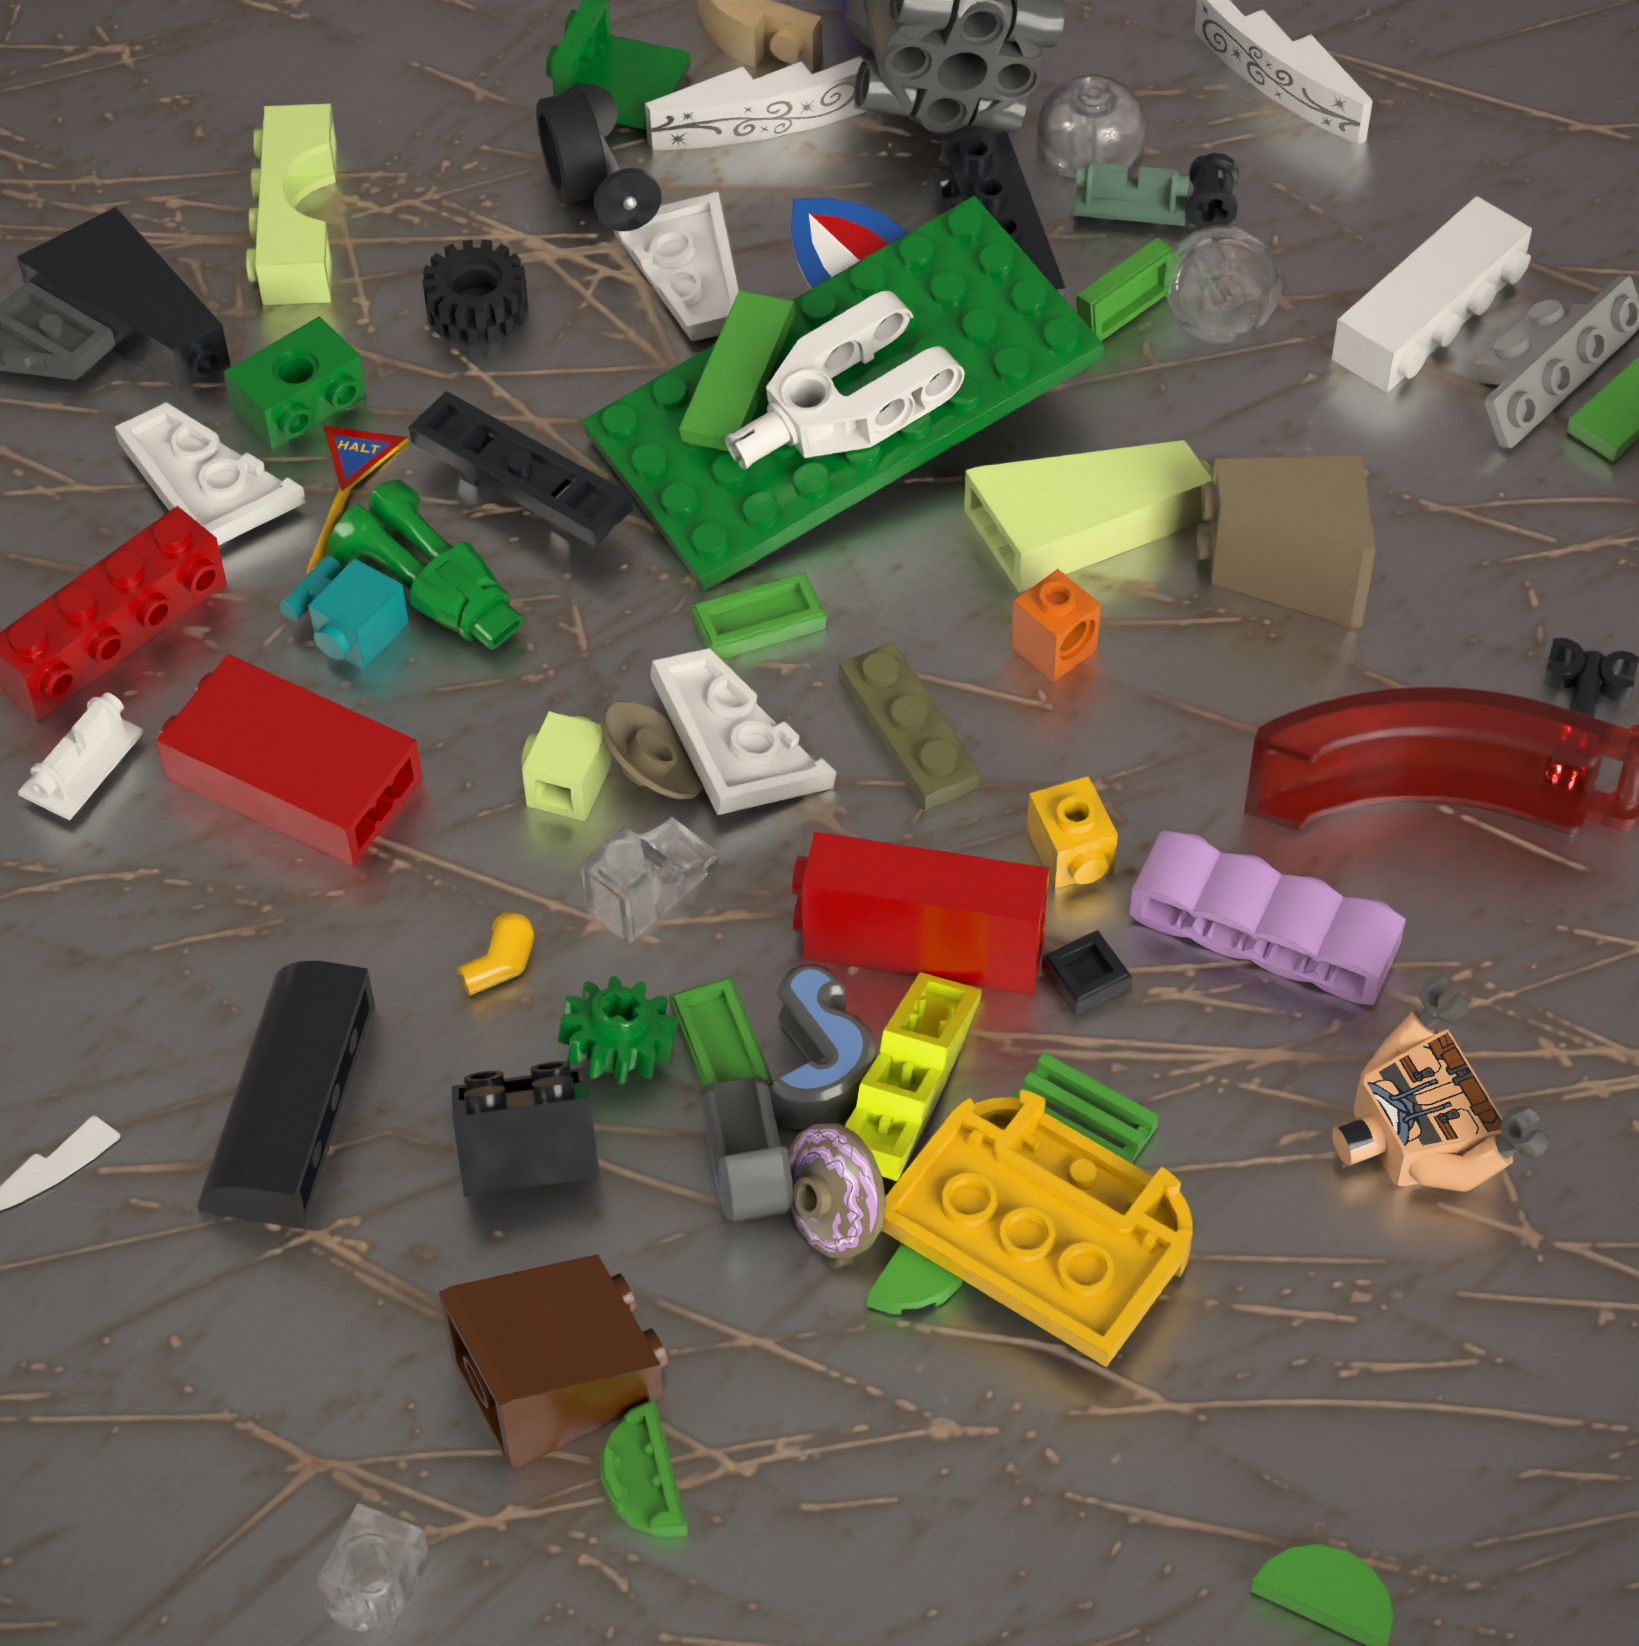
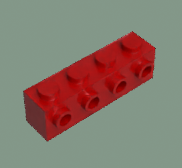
M179 506L174 507L0 632V689L36 721H41L227 585L217 537Z

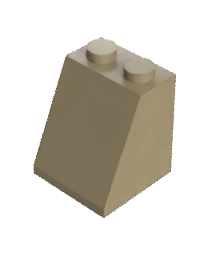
M1362 455L1215 458L1213 482L1211 484H1202L1201 491L1203 520H1208V523H1199L1197 526L1198 559L1209 561L1211 584L1350 628L1362 627L1376 552Z

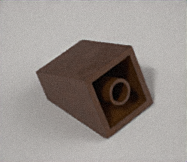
M598 1254L454 1285L439 1292L452 1360L512 1471L622 1418L629 1409L652 1399L657 1401L664 1398L662 1369L669 1366L664 1347L652 1328L641 1331L632 1313L637 1311V1305L629 1285L620 1273L611 1277Z

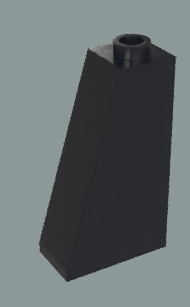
M116 207L17 256L24 284L27 281L34 283L112 329L116 343L112 350L176 388L183 390L231 365L223 325Z

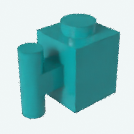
M326 555L279 603L280 611L292 621H297L309 609L314 640L317 646L327 656L335 660L344 659L362 670H365L409 623L403 584L355 558L343 569L342 565L334 557Z

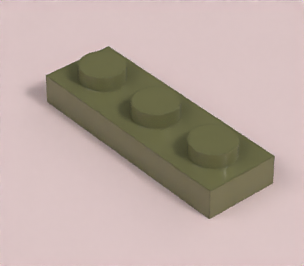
M894 641L839 663L840 681L924 811L980 788L981 772Z

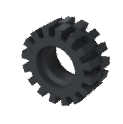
M472 239L463 240V249L457 250L452 243L444 247L445 258L436 252L430 258L431 266L425 265L423 270L424 279H422L427 318L430 325L435 324V331L442 337L449 332L450 341L458 344L463 336H468L469 345H479V337L482 336L487 337L489 344L497 342V332L499 331L508 337L515 332L514 323L521 326L525 320L524 312H528L524 266H521L519 256L516 253L510 255L509 247L500 244L494 251L492 241L482 239L480 247H473ZM479 287L493 290L477 297L459 295L460 292L471 288Z

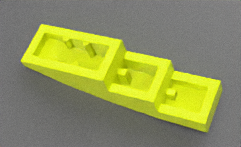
M920 972L884 1028L880 1052L860 1083L856 1107L844 1127L857 1133L873 1153L882 1177L898 1181L916 1148L961 1050L979 1005L982 989Z

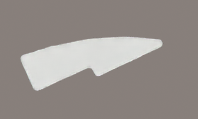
M91 1116L50 1156L42 1157L39 1154H34L0 1186V1211L19 1204L59 1183L118 1141L120 1134L97 1116Z

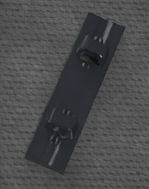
M445 391L408 427L411 443L455 467L460 478L474 486H478L481 482L547 519L550 528L566 538H570L573 534L592 546L597 547L608 536L614 526L633 510L631 493L448 391ZM567 487V489L556 499L555 497Z

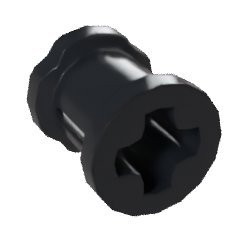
M1210 153L1199 156L1191 163L1189 168L1190 181L1193 184L1194 190L1187 203L1188 217L1201 227L1221 228L1230 224L1236 218L1238 212L1237 199L1233 195V188L1237 185L1239 179V169L1235 165L1233 158L1225 154ZM1219 170H1222L1223 178H1218ZM1204 203L1208 204V211L1204 210Z

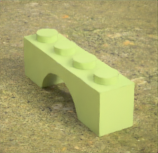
M331 103L264 106L263 129L254 130L256 163H261V168H252L251 171L254 202H259V207L249 209L250 237L252 242H256V248L247 249L248 280L250 283H259L263 305L331 303L332 256L326 222L303 215L295 209L297 204L311 192L336 183L337 139Z

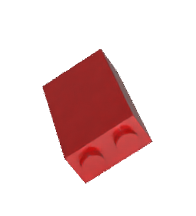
M230 654L226 655L213 672H209L201 678L192 698L177 716L174 715L167 719L156 740L166 779L352 867L358 862L422 779L416 739Z
M814 831L809 856L798 855L794 866L792 894L798 896L794 909L793 931L803 933V959L916 977L920 972L961 984L1034 995L1045 940L1050 868Z

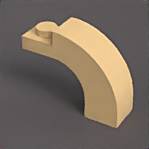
M697 0L699 19L707 36L724 53L743 64L756 68L763 57L767 55L791 64L802 61L807 69L814 71L823 58L822 16L773 0Z

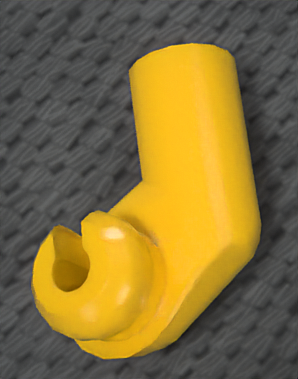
M505 912L497 916L491 927L493 934L487 954L456 967L460 982L469 997L523 973L534 942L533 926L527 917L515 912Z

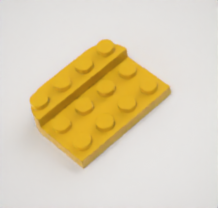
M1020 1090L1019 1098L997 1097L975 1104L971 1098H968L953 1110L885 1196L886 1208L881 1231L1107 1367L1175 1274L1178 1277L1182 1275L1190 1254L1193 1225L1189 1206L1180 1193L1181 1182L1172 1173L1161 1166L1156 1174L1152 1176L1046 1114L1044 1097L1029 1091Z

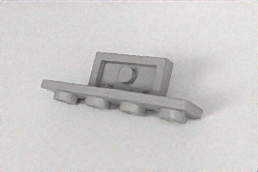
M1619 275L1588 304L1563 303L1557 299H1548L1533 305L1528 310L1527 316L1508 333L1498 337L1494 341L1493 347L1474 363L1480 383L1499 385L1486 397L1485 407L1500 447L1513 448L1639 330V298L1631 276Z

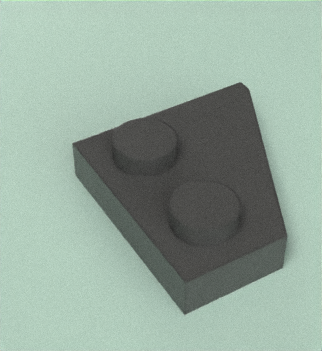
M27 281L0 304V371L77 380L116 346L112 329L30 281Z

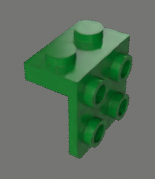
M582 0L577 10L572 9L569 12L565 24V34L559 46L553 45L548 53L546 75L548 78H552L554 96L563 94L568 89L581 84L602 86L610 92L617 105V124L647 130L645 103L679 90L690 68V55L687 51L611 35L609 0Z

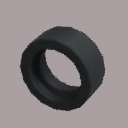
M580 90L539 99L536 104L538 134L546 168L558 199L563 204L594 197L598 186L607 177V168L597 122L586 95Z

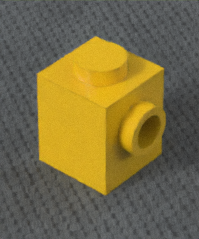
M1089 776L1029 793L1027 832L1044 867L1050 868L1049 878L1055 889L1075 883H1092L1105 874L1114 872L1118 833Z

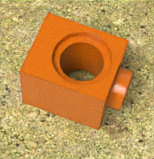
M1057 569L1013 601L1011 648L1054 683L1097 651L1101 604Z

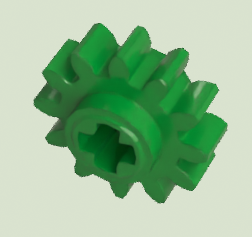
M611 976L608 988L602 991L594 983L586 981L583 984L581 998L578 996H567L565 998L557 1039L559 1043L569 1045L567 1061L570 1064L581 1063L584 1060L591 1062L589 1069L590 1078L595 1079L602 1075L603 1071L614 1073V1078L619 1084H625L628 1071L635 1069L642 1077L650 1079L653 1075L655 1062L661 1064H668L670 1062L678 1017L666 1014L668 1004L666 996L654 997L651 1000L646 999L645 982H638L631 989L622 987V983L617 976Z

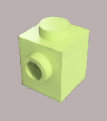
M548 712L539 733H531L528 736L522 753L521 766L527 807L586 822L612 764L610 749L605 742L601 724H597L582 716L570 717Z

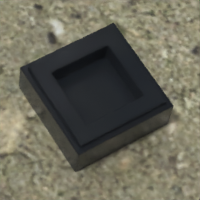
M1098 930L1042 956L1041 970L1075 1017L1131 990V974Z

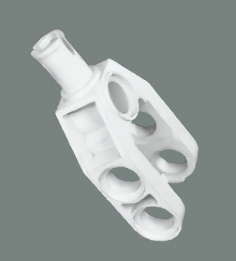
M881 291L801 337L766 386L769 402L767 406L768 413L738 431L726 435L725 443L735 462L738 461L739 466L744 470L785 443L791 447L795 446L804 458L870 448L953 397L964 381L965 372L945 348L940 346L931 347L849 396L841 395L835 388L831 378L860 361L866 364L873 360L874 353L897 339L906 329L910 318H913L912 312L895 293ZM887 404H889L886 409L880 412Z

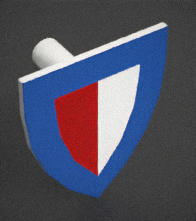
M832 198L793 199L791 235L795 258L807 285L811 289L909 233L885 214L858 203Z

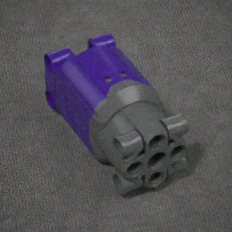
M842 0L847 27L859 41L874 51L876 60L864 59L858 68L854 85L855 106L860 110L899 116L909 115L910 120L922 124L928 131L937 134L956 131L958 128L966 125L1012 133L1017 132L1025 117L1027 95L1033 92L1039 83V72L1043 57L1041 47L1053 48L1060 40L1065 20L1063 0Z

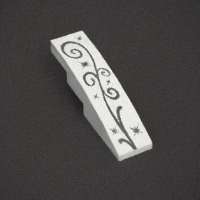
M1197 0L1194 34L1228 67L1263 94L1308 122L1356 145L1366 142L1373 100L1312 34L1293 42L1264 10L1244 16L1230 0Z
M859 56L815 74H811L801 61L756 79H752L742 66L645 103L648 145L652 151L711 148L760 141L818 128L867 112L866 110L857 109L854 102L855 79L863 59Z

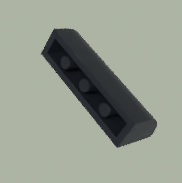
M301 961L289 964L277 972L197 1207L199 1212L303 1229L375 1005L368 968L325 961Z

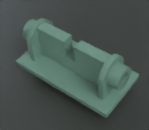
M1090 160L1089 165L1078 164L1073 216L1178 226L1185 225L1190 175L1179 174V168L1165 169L1140 166L1139 178L1128 177L1129 165L1096 162V160Z

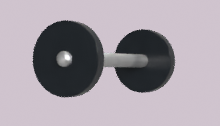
M596 84L574 86L564 93L580 90L586 95L597 122L606 160L608 176L600 183L595 192V211L600 221L610 229L616 231L638 229L651 221L657 214L662 201L660 187L655 178L645 170L638 168L620 170L604 139L614 128L618 117L617 105L610 92Z

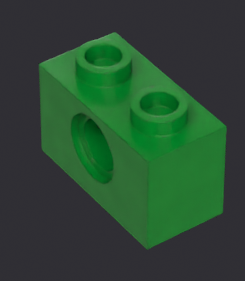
M320 316L224 371L232 412L271 451L289 440L303 435L311 427L338 411L350 407L355 401L367 395L360 354Z

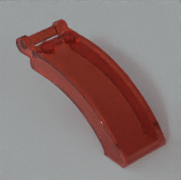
M1398 688L1344 696L1290 712L1259 727L1254 739L1244 813L1301 832L1306 829L1309 823L1319 818L1351 809L1397 803H1434L1491 811L1566 835L1580 833L1585 820L1615 830L1628 831L1639 824V724L1626 729L1595 719L1586 713L1570 711L1545 702L1505 693L1466 688ZM1605 756L1623 762L1616 790L1610 794L1596 790Z

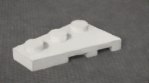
M719 192L662 205L654 218L638 229L631 231L613 230L616 237L691 341L720 335L740 289Z
M167 402L114 427L118 443L166 508L170 511L174 507L179 506L217 537L218 545L306 503L302 486L288 477L281 481L265 471L262 461L249 453H245L243 456L220 443L217 433Z
M710 648L652 660L650 678L717 815L833 789L837 772L823 758L815 761L798 745L800 736L786 722L777 724L756 704L758 695Z

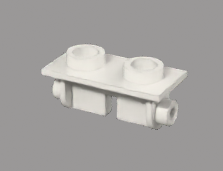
M104 693L101 697H92L88 701V710L76 722L70 732L58 743L42 763H35L30 769L31 777L18 791L19 796L63 818L71 820L144 733L143 728L121 718L120 713L124 706L111 693Z

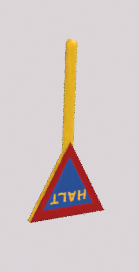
M323 425L339 489L311 556L306 574L325 557L329 537L340 519L351 488L408 442V437Z

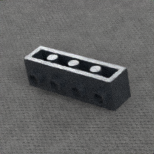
M1004 131L942 142V166L934 167V183L939 200H948L949 206L947 211L975 195L1065 299L1066 287L1008 132Z

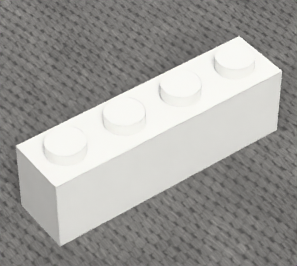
M1475 196L1337 320L1332 360L1385 393H1388L1404 377L1408 379L1414 377L1422 368L1428 355L1439 345L1443 347L1449 345L1458 334L1463 323L1474 313L1476 315L1484 313L1498 291L1508 282L1515 284L1524 275L1531 260L1527 250L1532 228L1480 197Z

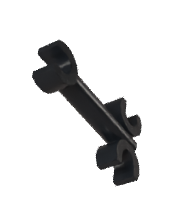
M1554 638L1549 659L1561 661L1567 665L1548 663L1543 683L1557 689L1570 688L1574 685L1575 688L1564 738L1551 747L1545 773L1547 778L1555 779L1560 764L1565 762L1573 763L1581 770L1579 785L1587 786L1592 781L1597 761L1595 752L1588 743L1599 692L1612 701L1629 702L1634 681L1619 678L1616 674L1634 677L1639 656L1627 651H1615L1605 657L1598 651L1590 650L1584 652L1582 647L1571 639Z

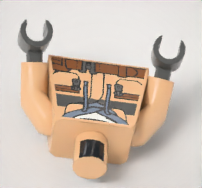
M1433 976L1425 982L1420 993L1424 1009L1420 1013L1411 1011L1383 1041L1362 1070L1353 1108L1356 1120L1334 1127L1332 1137L1339 1157L1347 1166L1378 1156L1392 1182L1404 1187L1420 1183L1425 1187L1466 1192L1513 1163V1154L1516 1152L1525 1157L1541 1156L1547 1150L1549 1138L1540 1129L1534 1130L1521 1138L1524 1130L1529 1126L1535 1125L1539 1121L1540 1116L1528 1106H1517L1509 1110L1502 1118L1448 1029L1441 1032L1437 1031L1435 1026L1440 1021L1447 1023L1457 1022L1465 1016L1468 1010L1467 998L1461 993L1455 995L1448 1005L1438 1008L1439 997L1448 991L1452 984V981L1446 976Z

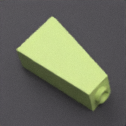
M1185 440L978 466L966 470L964 510L1018 592H1022L1032 588L1057 569L1066 575L1207 521L1202 518L1201 491L1202 484H1211L1213 482V471L1207 461L1204 459L1199 460Z

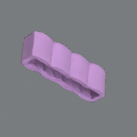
M1171 831L1160 832L1132 888L1129 913L1132 918L1156 931L1172 936L1190 937L1198 944L1216 953L1237 959L1252 960L1265 970L1281 977L1301 982H1312L1336 997L1366 1005H1374L1400 947L1406 921L1404 917L1393 911L1382 901L1371 898L1343 897L1318 878L1282 875L1257 856L1221 853L1196 834Z

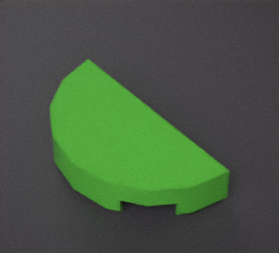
M902 1243L867 1294V1307L892 1315L901 1314L902 1309H920L932 1303L936 1307L943 1304L959 1289L963 1280Z
M652 1399L629 1409L623 1415L624 1421L611 1432L606 1445L603 1444L600 1451L602 1489L613 1512L633 1529L660 1538L688 1536L687 1523L655 1399Z
M1323 1544L1291 1547L1270 1558L1252 1580L1250 1592L1367 1646H1388L1394 1620L1389 1592L1374 1569L1347 1550Z

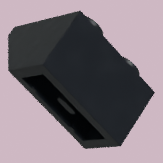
M552 1061L531 1067V1075L504 1078L502 1071H482L465 1076L463 1078V1085L452 1086V1116L464 1197L600 1177L590 1097L584 1067L571 1069L570 1063L567 1061Z

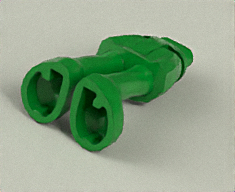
M395 479L378 485L370 494L369 511L359 503H355L347 509L334 527L326 549L327 555L334 557L343 568L354 558L362 563L372 558L388 569L410 592L409 604L442 626L458 632L467 641L477 638L490 650L500 646L522 626L523 616L509 605L510 594L501 588L480 554L470 543L461 541L453 547L443 539L419 514L421 503L419 495L407 483ZM402 534L430 563L427 565L423 564L391 536Z

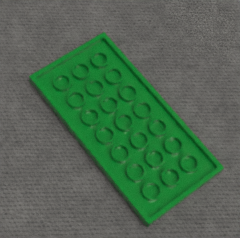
M975 195L791 300L794 301L796 316L766 386L801 337L881 291L895 293L912 312L913 318H910L906 329L897 339L874 353L873 360L866 364L860 361L831 378L835 388L841 395L849 396L931 347L940 346L945 348L965 372L964 381L953 397L874 446L804 458L795 446L791 447L785 443L744 470L739 466L738 461L735 462L729 451L682 442L679 432L680 425L715 344L582 420L588 438L704 592L1104 358L1102 341ZM766 387L751 422L768 413L767 406L769 402ZM887 404L880 412L886 409L889 404Z

